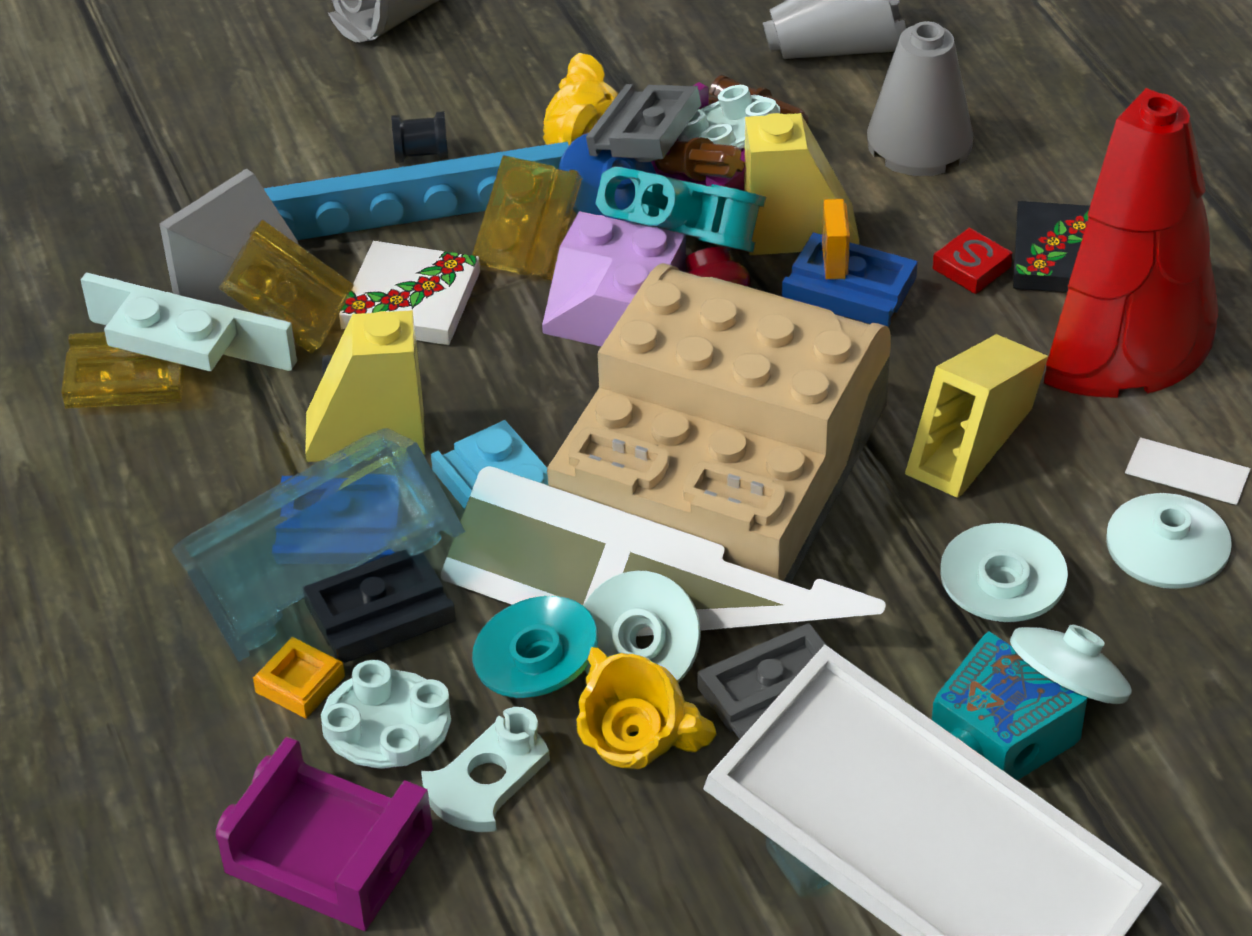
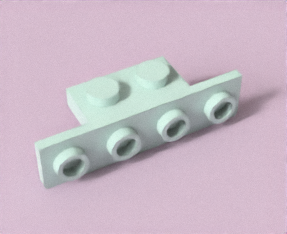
M87 272L81 278L89 319L92 322L106 325L104 331L108 346L207 371L213 370L222 355L287 371L292 370L297 362L291 322Z

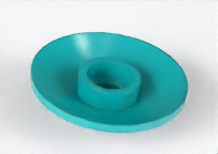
M539 596L519 601L492 617L478 634L472 652L475 671L487 688L503 696L528 698L553 692L573 681L589 665L587 659L591 647L597 648L598 645L597 626L590 612L583 605L569 598Z

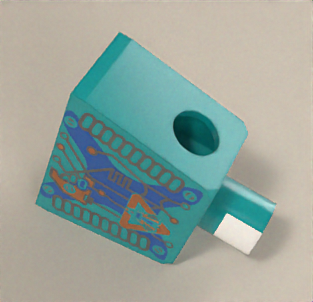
M988 631L937 693L933 702L932 721L1015 780H1019L1074 746L1081 739L1087 697L1047 678L1026 663L1011 645Z

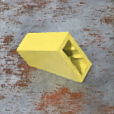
M772 113L766 116L745 117L744 191L766 197L764 207H759L752 242L756 243L754 251L749 252V255L801 252L813 232L822 234L824 199H844V203L847 204L850 242L859 245L852 203L802 114Z
M413 310L352 314L306 412L305 454L307 462L425 455L424 408Z
M995 334L936 366L905 474L956 498L961 496L1032 409L1048 356Z

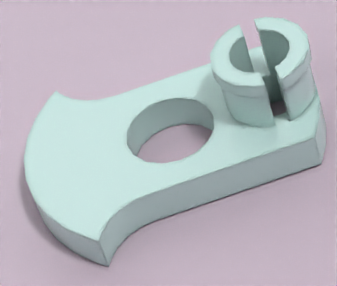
M512 707L504 710L503 715L505 718L498 716L496 722L448 766L436 771H421L423 788L428 789L430 807L440 818L464 830L476 832L497 831L496 820L494 819L496 812L550 760L549 749L545 741L537 733L538 720L531 710L524 707ZM485 763H495L502 766L506 771L501 780L492 784H480L469 776L475 767Z

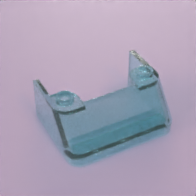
M384 428L360 438L195 531L178 542L171 551L226 645L238 662L250 656L249 650L263 645L276 636L278 631L274 625L283 617L281 611L304 598L303 586L358 567L388 549L393 552L406 549L409 556L420 554L436 545L442 539L439 531L442 530L455 538L464 533L465 530L417 442L389 428Z

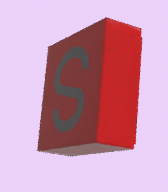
M969 227L934 253L932 269L972 293L977 294L1011 267L1013 252Z

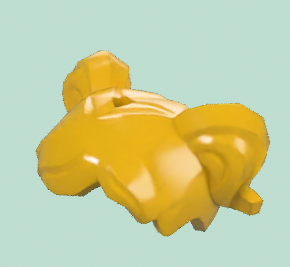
M578 53L571 58L567 78L565 77L561 80L559 84L560 90L554 95L546 109L543 139L546 145L568 142L570 145L578 137L589 133L619 94L614 88L604 82V68L595 57Z
M591 647L587 659L591 667H589V673L586 676V688L578 702L580 713L576 719L577 733L582 743L595 749L607 763L620 768L641 769L667 752L672 746L687 752H697L702 747L710 745L717 736L713 722L701 716L698 708L693 703L684 701L678 681L665 667L651 662L649 658L635 654L620 653L607 657L599 648ZM631 732H639L636 736H629Z

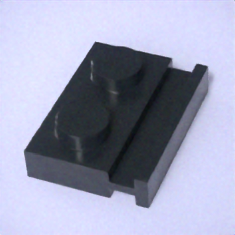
M419 544L303 586L307 608L327 645H330L334 651L335 658L343 662V664L456 621L454 604L451 599H447L442 583Z

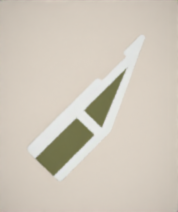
M491 466L483 468L478 473L440 574L441 579L511 605L533 597L560 596L572 599L584 606L596 588L616 575L630 571L654 572L671 579L689 595L697 610L701 631L882 614L886 607L885 602L881 599L823 579H817L812 589L808 590L726 562L722 559L725 549L720 544ZM644 627L636 636L654 635L651 627Z

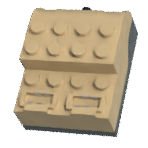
M661 263L647 276L598 351L599 389L547 468L548 486L720 544L725 549L722 557L724 561L791 584L887 405L891 347L890 330L885 325L859 322L835 315L828 309L722 279L696 276L682 272L675 266Z

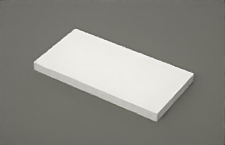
M825 644L711 771L703 788L902 936H1125L1162 884Z

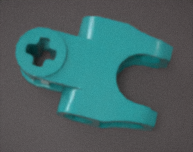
M613 167L602 173L595 204L606 216L683 233L687 236L699 238L701 241L753 252L756 242H752L759 207H764L766 197L711 184L710 187L623 167ZM631 179L635 186V198L628 208L620 210L616 206L614 199L616 188L621 181Z

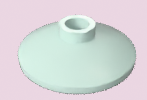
M1170 493L1147 494L1127 501L1112 515L1106 534L1109 553L1124 572L1148 585L1168 589L1191 588L1215 578L1225 568L1232 546L1230 532L1225 522L1215 511L1195 499Z
M990 523L970 528L956 536L948 544L942 556L940 575L946 592L961 608L984 619L999 622H1017L1040 616L1058 603L1066 588L1068 570L1061 551L1044 535L1016 524Z
M649 571L621 573L602 583L585 602L584 607L590 612L597 626V648L605 653L607 657L626 653L649 658L651 662L670 671L678 683L692 667L700 645L701 629L699 616L689 595L671 579ZM644 627H651L654 633L652 644L645 649H639L636 644L637 633ZM590 663L585 669L587 674L589 673V667H591Z
M1069 625L1066 633L1044 628L1021 627L1015 629L1010 638L1011 646L1026 663L1052 681L1078 694L1105 703L1122 704L1128 700L1132 692L1130 684L1120 670L1101 653L1105 644L1104 641L1083 627Z

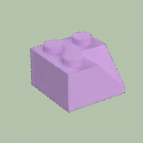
M579 211L559 248L542 324L543 334L602 347L647 276L657 265L665 263L677 267L682 272H686V234Z

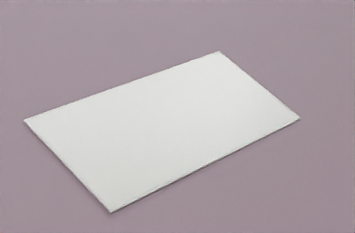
M1140 437L1125 473L1237 505L1251 468Z

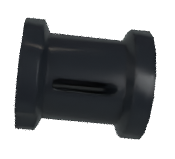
M444 111L436 112L433 118L402 120L400 115H391L396 163H404L406 157L437 154L440 159H449Z

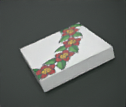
M373 241L339 313L341 329H346L352 314L413 310L416 340L449 345L480 273L479 256Z

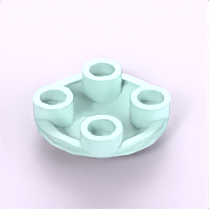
M745 85L731 86L719 93V101L697 110L678 137V141L689 142L693 138L703 137L708 138L714 144L732 145L742 149L745 147V117L780 113V107L773 99L759 95H750L749 89Z
M364 661L354 667L351 679L343 682L328 696L321 713L323 736L335 753L354 764L379 769L407 766L429 756L445 740L451 724L448 689L440 681L427 680L416 673L390 669L382 661Z

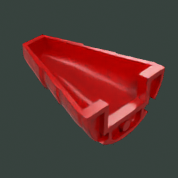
M1145 88L1116 119L1088 211V222L1070 277L1066 299L1046 363L1044 384L1074 394L1101 398H1118L1119 389L1144 387L1146 393L1149 394L1170 387L1188 377L1204 362L1213 346L1217 328L1218 302L1210 257L1208 219L1202 195L1206 192L1189 111L1181 102L1170 95Z

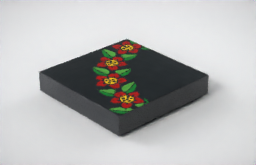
M1018 201L1013 288L1068 292V284L1088 222L1087 215L1090 206Z

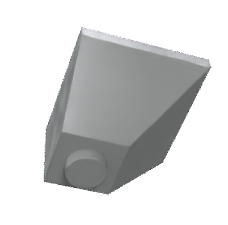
M248 169L243 170L160 223L173 294L242 311H262L304 283L298 241L254 173Z

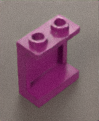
M285 737L272 756H265L258 764L252 784L238 803L229 805L219 819L216 828V839L220 849L224 872L366 932L433 831L428 789L404 780L392 798L307 765L303 761L300 741Z

